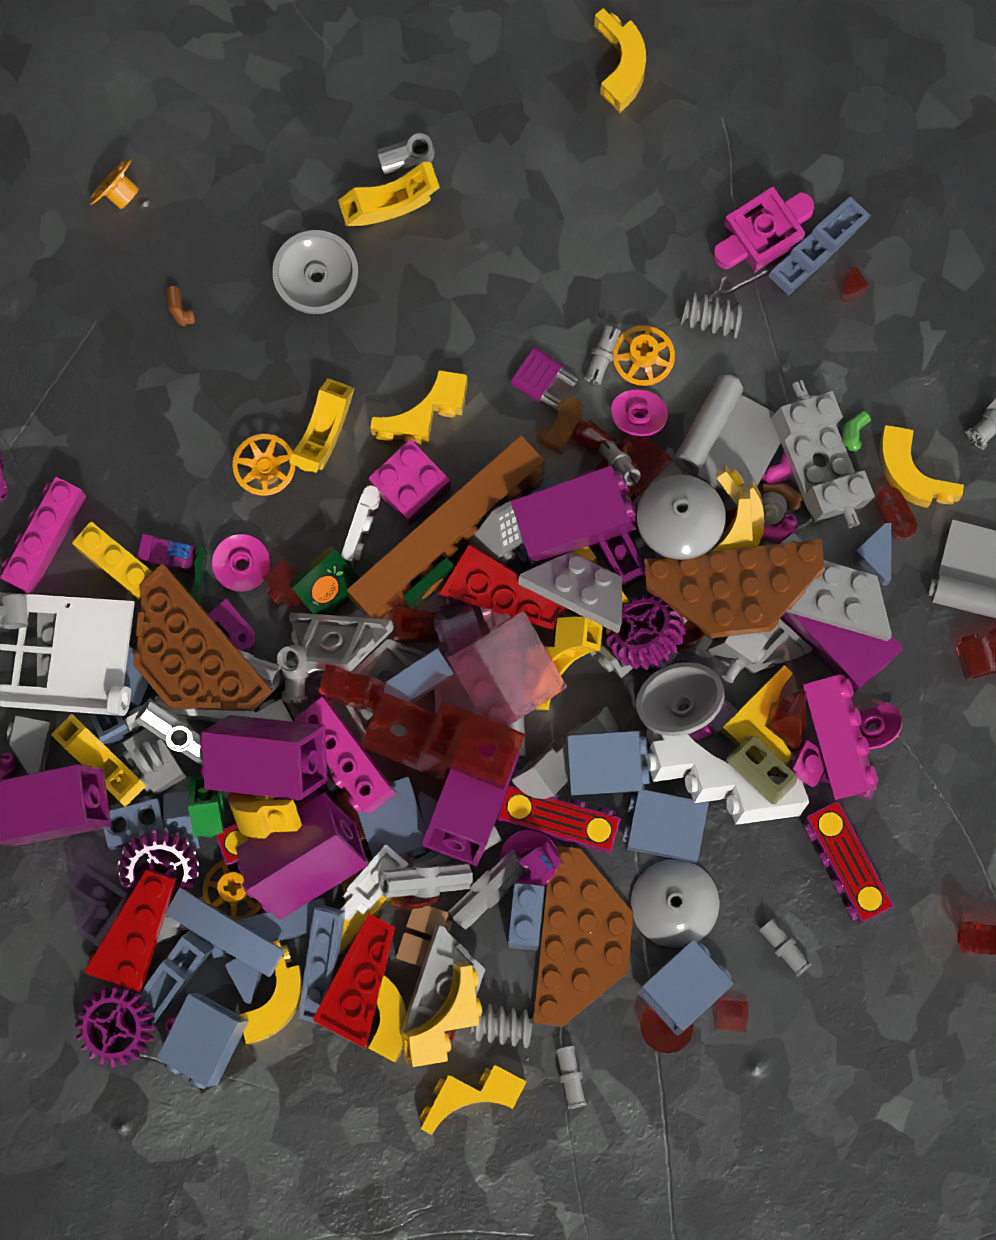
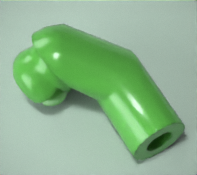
M864 410L859 411L842 426V442L850 452H855L861 448L862 442L859 440L860 429L871 421V418Z

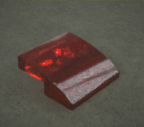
M628 434L617 445L621 452L627 453L631 458V464L641 474L637 483L632 477H629L634 485L628 486L630 492L626 493V496L633 502L673 461L669 454L647 436ZM603 459L595 467V470L608 467V462Z

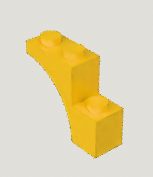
M439 371L432 390L416 407L392 417H372L370 427L372 435H376L378 440L388 442L393 441V438L405 440L404 443L411 439L417 446H421V443L428 444L434 411H439L438 414L445 417H455L456 414L462 415L468 384L467 375Z
M586 617L557 618L555 647L527 648L522 706L537 710H549L554 688L564 671L578 658L601 650L603 626Z
M465 961L453 963L452 985L446 1001L439 1011L421 1026L402 1032L405 1061L412 1067L448 1061L447 1052L451 1050L449 1036L444 1031L479 1025L478 1016L482 1015V1007L479 998H476L475 986H478V975L476 969L472 968V965Z
M494 1065L492 1070L485 1069L478 1083L483 1086L481 1092L448 1075L446 1080L440 1078L433 1091V1094L437 1096L433 1106L426 1105L419 1118V1121L423 1123L421 1130L432 1135L436 1127L446 1116L458 1108L472 1103L492 1102L513 1109L526 1081Z

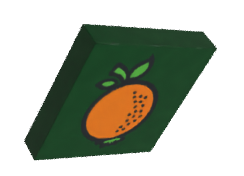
M330 545L298 574L288 586L312 614L334 615L350 600L347 589L359 578L336 549Z
M448 558L440 561L403 595L405 607L411 614L417 611L447 582L454 570V565Z

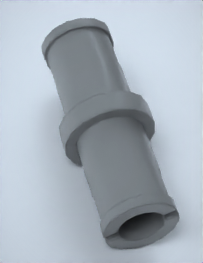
M604 325L597 347L592 349L591 355L593 357L584 376L586 381L590 382V380H593L592 383L596 385H601L608 363L613 361L614 355L612 353L621 334L620 330L615 328L612 331L613 327Z
M606 441L610 449L602 443L599 447V454L608 462V466H612L616 472H621L622 476H625L628 486L634 485L629 477H632L637 483L641 474L631 464V458L627 453L621 452L613 441Z
M775 919L769 921L759 930L775 948L777 957L781 956L797 977L812 965L795 946L797 942L793 938L789 939L775 922Z
M574 1046L556 1049L562 1075L559 1077V1080L564 1085L568 1109L586 1106L580 1080L583 1079L582 1072L578 1071Z

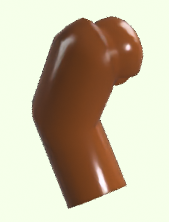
M176 286L168 287L166 289L167 306L172 316L181 326L186 327V324H194L195 315L193 310L187 309L183 311L180 289Z
M785 482L762 484L763 495L768 492H776L785 498L787 510L797 511L800 509L801 493L790 484Z

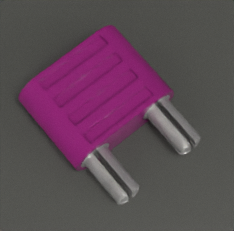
M534 347L510 384L537 402L542 400L558 410L562 402L548 393V390L557 377L572 387L576 385L575 383H577L578 378L564 370L563 364Z

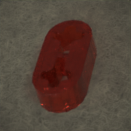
M894 487L884 488L876 499L877 508L884 522L891 523L892 536L898 540H908L917 529L916 519L900 490ZM888 494L890 498L895 497L897 499L894 503L896 512L893 511L889 504H883L886 499L885 495ZM897 516L901 518L903 523L909 522L908 533L896 529L899 525Z

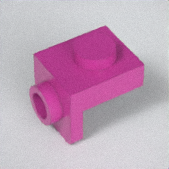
M806 740L795 747L793 752L796 756L790 770L796 774L798 779L814 787L818 784L826 766L820 745Z

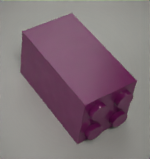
M608 466L511 501L529 558L540 564L566 553L637 529L635 521H637V510L634 503H631L630 499L627 500L626 493H629L630 490L625 476H622L621 472H616L612 466Z
M785 612L782 618L798 636L813 648L812 652L834 676L845 675L846 679L850 680L854 694L895 659L903 649L892 635L889 641H884L789 612Z
M229 715L201 732L200 747L203 752L202 777L204 778L205 789L301 800L328 782L325 725Z
M464 731L421 846L477 866L487 846L520 752L514 750L509 744L490 741L480 733Z
M73 765L0 781V845L20 846L111 827L104 770L102 768Z
M325 793L297 809L302 826L297 831L271 832L266 838H251L236 848L239 858L237 866L244 878L242 883L244 891L250 898L255 897L267 913H273L279 920L368 866L356 823Z

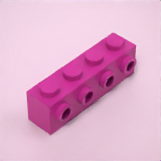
M55 477L52 483L49 482L45 486L42 493L44 499L39 508L35 507L28 518V523L30 524L25 533L21 532L14 544L16 550L11 559L7 558L0 569L2 574L1 580L6 585L24 594H34L86 499V495L80 488L58 477Z
M835 675L803 685L835 800L877 789L875 783H877L878 777L874 766H870L867 755L870 752L867 739L864 736L862 737L859 725H861L862 720L858 709L854 708L851 696H853L854 692L850 680L846 679L845 675Z
M321 697L295 718L296 722L325 725L327 764L334 772L330 776L339 788L345 787L351 795L348 797V800L357 812L362 810L370 815L397 794L395 788L330 701Z

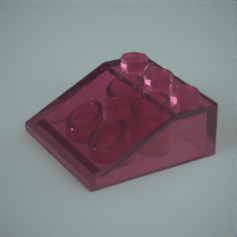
M524 610L447 653L449 662L491 735L516 722L567 688Z

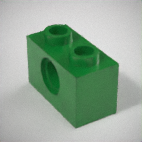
M202 776L192 777L190 779L188 810L193 836L209 838L223 833L225 817L223 791L205 789Z

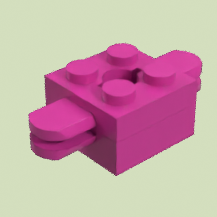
M772 187L727 215L723 228L729 236L716 244L714 249L715 263L723 269H729L745 259L755 273L795 248L803 241L805 235L800 224L811 218L813 214L814 202L808 194L800 192L783 201L775 188Z

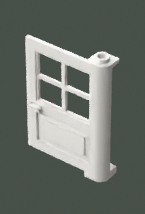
M0 592V597L5 596V595L18 594V593H3V592ZM20 594L26 596L27 615H29V612L57 614L52 648L24 646L27 627L19 628L17 645L0 644V650L16 651L12 684H0V707L125 716L129 709L132 690L124 686L135 602ZM23 652L51 654L47 688L19 686Z

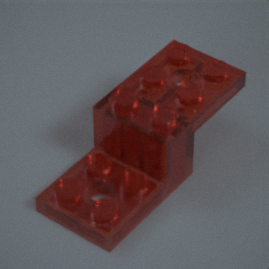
M383 692L360 747L441 780L444 779L447 769L450 768L503 790L525 734L445 701L441 702L438 712L434 713ZM396 724L403 725L407 730V734L396 736L391 731V727ZM484 744L490 745L494 749L495 754L490 757L483 756L479 752V747Z

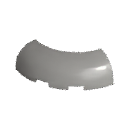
M607 706L576 724L577 727L565 736V740L562 736H559L542 750L543 753L534 762L532 760L529 761L513 777V783L523 793L533 798L546 799L555 796L570 780L567 736L619 732L616 721Z

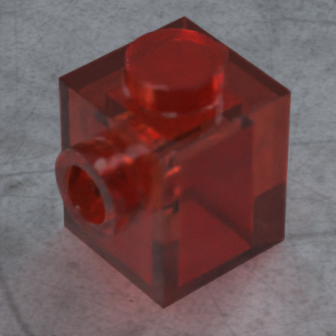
M282 559L262 579L270 589L267 592L269 597L277 605L283 603L289 608L292 604L297 606L302 601L288 586L298 573L285 559Z

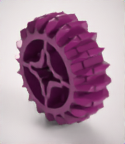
M644 593L641 600L633 597L632 603H623L624 608L622 609L620 631L616 633L606 629L607 644L612 650L611 652L614 657L625 666L630 665L635 670L640 666L647 670L652 663L658 667L659 661L662 659L669 661V654L677 653L676 645L683 644L682 635L686 634L684 618L670 608L669 604L654 595L650 598Z
M153 827L151 835L147 836L144 831H141L139 833L140 840L131 837L130 846L123 847L122 853L124 856L119 857V865L121 867L118 869V875L123 877L121 880L122 886L129 887V895L132 894L147 869L161 873L164 872V874L170 876V873L176 870V866L183 864V868L176 877L177 880L170 900H173L179 888H193V878L198 877V869L195 867L199 865L197 857H194L196 854L195 848L188 847L189 840L184 838L179 841L180 834L178 831L169 836L166 827L162 830V834H157L156 828ZM158 849L168 850L170 852L164 853L159 851ZM146 853L147 861L141 864V868L135 870L134 865L141 855ZM153 860L156 865H160V868L163 865V872L161 869H157V866L154 868Z
M119 985L113 986L111 991L107 986L103 987L100 994L96 991L90 994L91 1000L86 999L82 1002L86 1010H79L76 1014L83 1021L75 1023L74 1026L77 1029H82V1033L76 1035V1039L81 1040L84 1038L86 1041L81 1046V1050L84 1051L90 1048L92 1050L89 1054L90 1059L100 1055L99 1064L104 1065L109 1060L111 1067L118 1066L119 1060L123 1066L130 1063V1058L134 1061L140 1058L139 1052L145 1053L149 1049L145 1042H152L154 1039L147 1031H152L156 1028L155 1024L148 1023V1020L154 1017V1013L149 1012L146 1014L144 1011L149 1006V1003L146 1001L139 1004L138 1001L141 999L140 993L130 997L131 990L124 988L121 993ZM105 1003H118L110 1016L105 1014L100 1016L97 1014L100 1007ZM128 1010L132 1013L136 1026L129 1022L127 1018ZM115 1020L116 1026L120 1028V1030L114 1032V1026L110 1023ZM95 1027L102 1031V1042L96 1034ZM130 1036L134 1038L126 1049H113L114 1044L118 1042L120 1037L127 1038Z

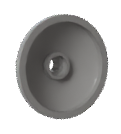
M309 230L296 234L281 246L273 263V280L280 297L289 306L304 313L322 314L337 309L350 298L358 281V263L353 250L341 237L323 230ZM315 274H320L322 279L315 282L312 280V277Z
M673 475L658 480L644 492L637 508V526L645 543L658 554L672 559H691L708 552L719 541L725 526V508L719 494L708 483L693 476ZM679 506H684L687 508V511L681 513L677 510V508Z
M692 662L672 664L658 670L644 682L636 700L637 711L643 724L653 732L667 736L689 734L703 728L717 716L724 702V687L717 673L705 665Z
M669 859L655 863L640 875L631 894V911L634 913L633 919L636 926L650 941L663 947L683 948L692 940L696 943L699 942L713 928L719 913V895L713 880L701 867L689 861ZM676 896L681 899L682 904L680 907H673L670 900L672 897Z

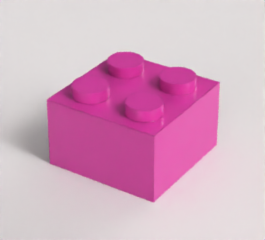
M411 439L368 478L370 485H374L378 489L379 495L408 526L414 523L451 489L450 479Z

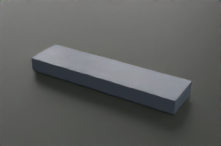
M320 904L314 906L298 1019L316 1023L312 1019L336 976L346 911Z

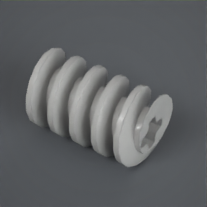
M693 291L689 298H687L681 326L686 319H689L690 328H694L699 321L701 331H704L711 324L713 334L722 327L723 336L726 337L730 330H733L734 339H736L743 314L741 303L737 302L733 309H731L730 300L728 299L725 300L722 306L719 305V297H714L712 302L708 303L707 294H704L697 301V293Z
M488 1004L482 1015L478 1016L479 1025L471 1026V1034L475 1032L476 1041H481L483 1035L486 1034L488 1043H492L496 1035H498L501 1045H504L507 1038L510 1037L512 1046L516 1047L518 1041L522 1039L524 1048H528L533 1016L529 1019L527 1010H523L521 1015L517 1017L515 1008H511L506 1016L503 1006H499L496 1014H493L492 1006Z

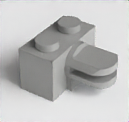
M148 729L142 730L123 742L127 749L123 752V755L131 767L137 765L142 774L138 778L146 785L144 788L146 792L152 790L154 794L159 795L187 777L166 742Z

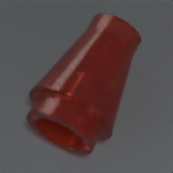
M581 419L572 436V440L576 441L578 446L599 450L602 443L610 449L606 441L616 442V438L609 435L590 419L588 421Z

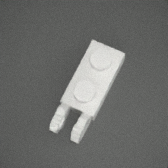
M374 485L364 488L363 494H361L341 557L350 567H353L355 560L361 559L364 544L360 542L363 533L369 534L373 522V517L369 515L376 511L379 506L380 492Z

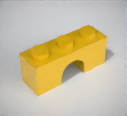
M90 522L72 544L81 554L98 568L103 569L121 587L141 602V583L153 572L93 522Z

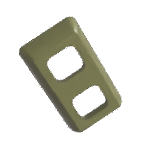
M756 736L747 737L726 758L727 762L773 805L777 804L797 782L796 774ZM751 746H754L765 756L759 764L753 763L746 756V751ZM773 766L787 777L780 785L775 784L767 775V772Z

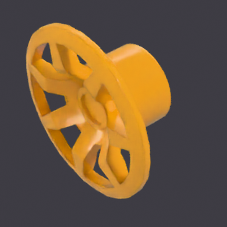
M130 157L118 164L101 182L89 199L90 205L96 203L102 196H106L119 209H122L131 201L139 188L124 175L132 161Z
M636 326L628 329L618 338L613 350V362L617 372L623 379L638 386L654 385L662 381L670 373L675 361L674 346L669 337L661 330L651 326ZM636 332H645V334L639 335L634 339L629 337ZM650 333L658 335L664 342L658 344L656 339L650 336ZM625 340L630 346V352L618 355L619 347ZM665 347L669 349V362L658 356V352ZM619 360H631L633 362L628 374L621 368ZM653 364L666 367L661 375L653 378L651 367ZM640 367H643L648 380H638L632 378V376Z
M258 434L249 437L240 444L234 454L232 465L234 476L240 486L252 494L267 496L280 492L290 483L295 472V465L290 463L288 475L285 476L281 472L280 464L290 460L293 451L283 439L275 435ZM262 439L271 440L266 452L262 453L254 443ZM276 442L285 448L288 455L278 457L273 455ZM250 444L254 453L253 459L239 458L243 449ZM238 463L251 469V472L244 479L240 477L238 472ZM255 479L262 484L263 490L252 488L247 483ZM277 479L283 481L277 487L268 489V484L274 483Z
M224 860L215 864L207 873L203 882V898L207 904L218 907L224 902L230 903V917L235 920L252 917L262 907L260 902L256 905L244 891L242 886L244 882L243 874L241 872H230ZM222 868L224 875L220 878L219 882L210 881L213 874ZM209 886L218 889L220 895L213 903L210 902L208 896ZM243 901L253 908L247 914L237 916L238 903Z

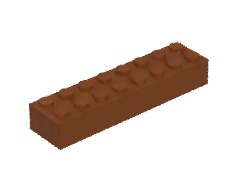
M519 436L349 587L347 592L350 601L366 618L388 620L393 615L392 609L400 602L402 605L405 604L403 595L444 558H448L452 563L459 555L457 551L464 545L468 547L470 540L493 510L511 500L514 501L522 498L521 494L528 488L531 490L535 489L544 480L542 475L544 474L545 460L522 436Z

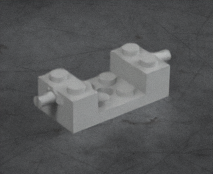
M797 381L792 384L798 400L795 403L780 407L771 419L789 460L811 520L815 523L844 514L848 528L860 525L855 509L867 505L875 495L865 470L855 473L847 450L842 442L836 424L843 416L834 393L830 391L818 396L808 395L803 383L804 381ZM814 454H820L825 458V467H819L813 462Z
M761 633L717 637L712 640L706 651L728 666L722 678L729 683H733L741 669L748 667L752 663H758L766 652L764 645L768 638Z

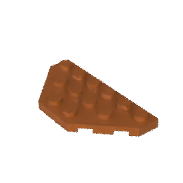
M822 539L711 551L691 559H672L668 557L644 559L647 590L669 604L670 608L686 620H690L700 627L702 632L710 638L771 632L779 623L778 620L788 609L791 610L806 593L809 585L825 571Z
M162 563L141 583V611L138 612L136 636H138L137 653H134L133 665L168 707L172 709L253 711L274 692L166 565Z
M556 846L558 855L564 863L557 868L555 875L547 883L533 1023L563 1027L628 973L634 913L581 848Z

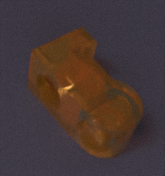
M574 397L564 398L559 403L558 415L551 428L548 429L542 426L537 435V442L563 455L583 416V405Z

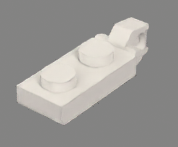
M385 845L347 888V892L343 897L348 902L341 908V910L346 911L344 918L346 921H349L358 910L362 914L368 909L370 910L382 896L380 888L382 871L404 869L409 865L389 846Z

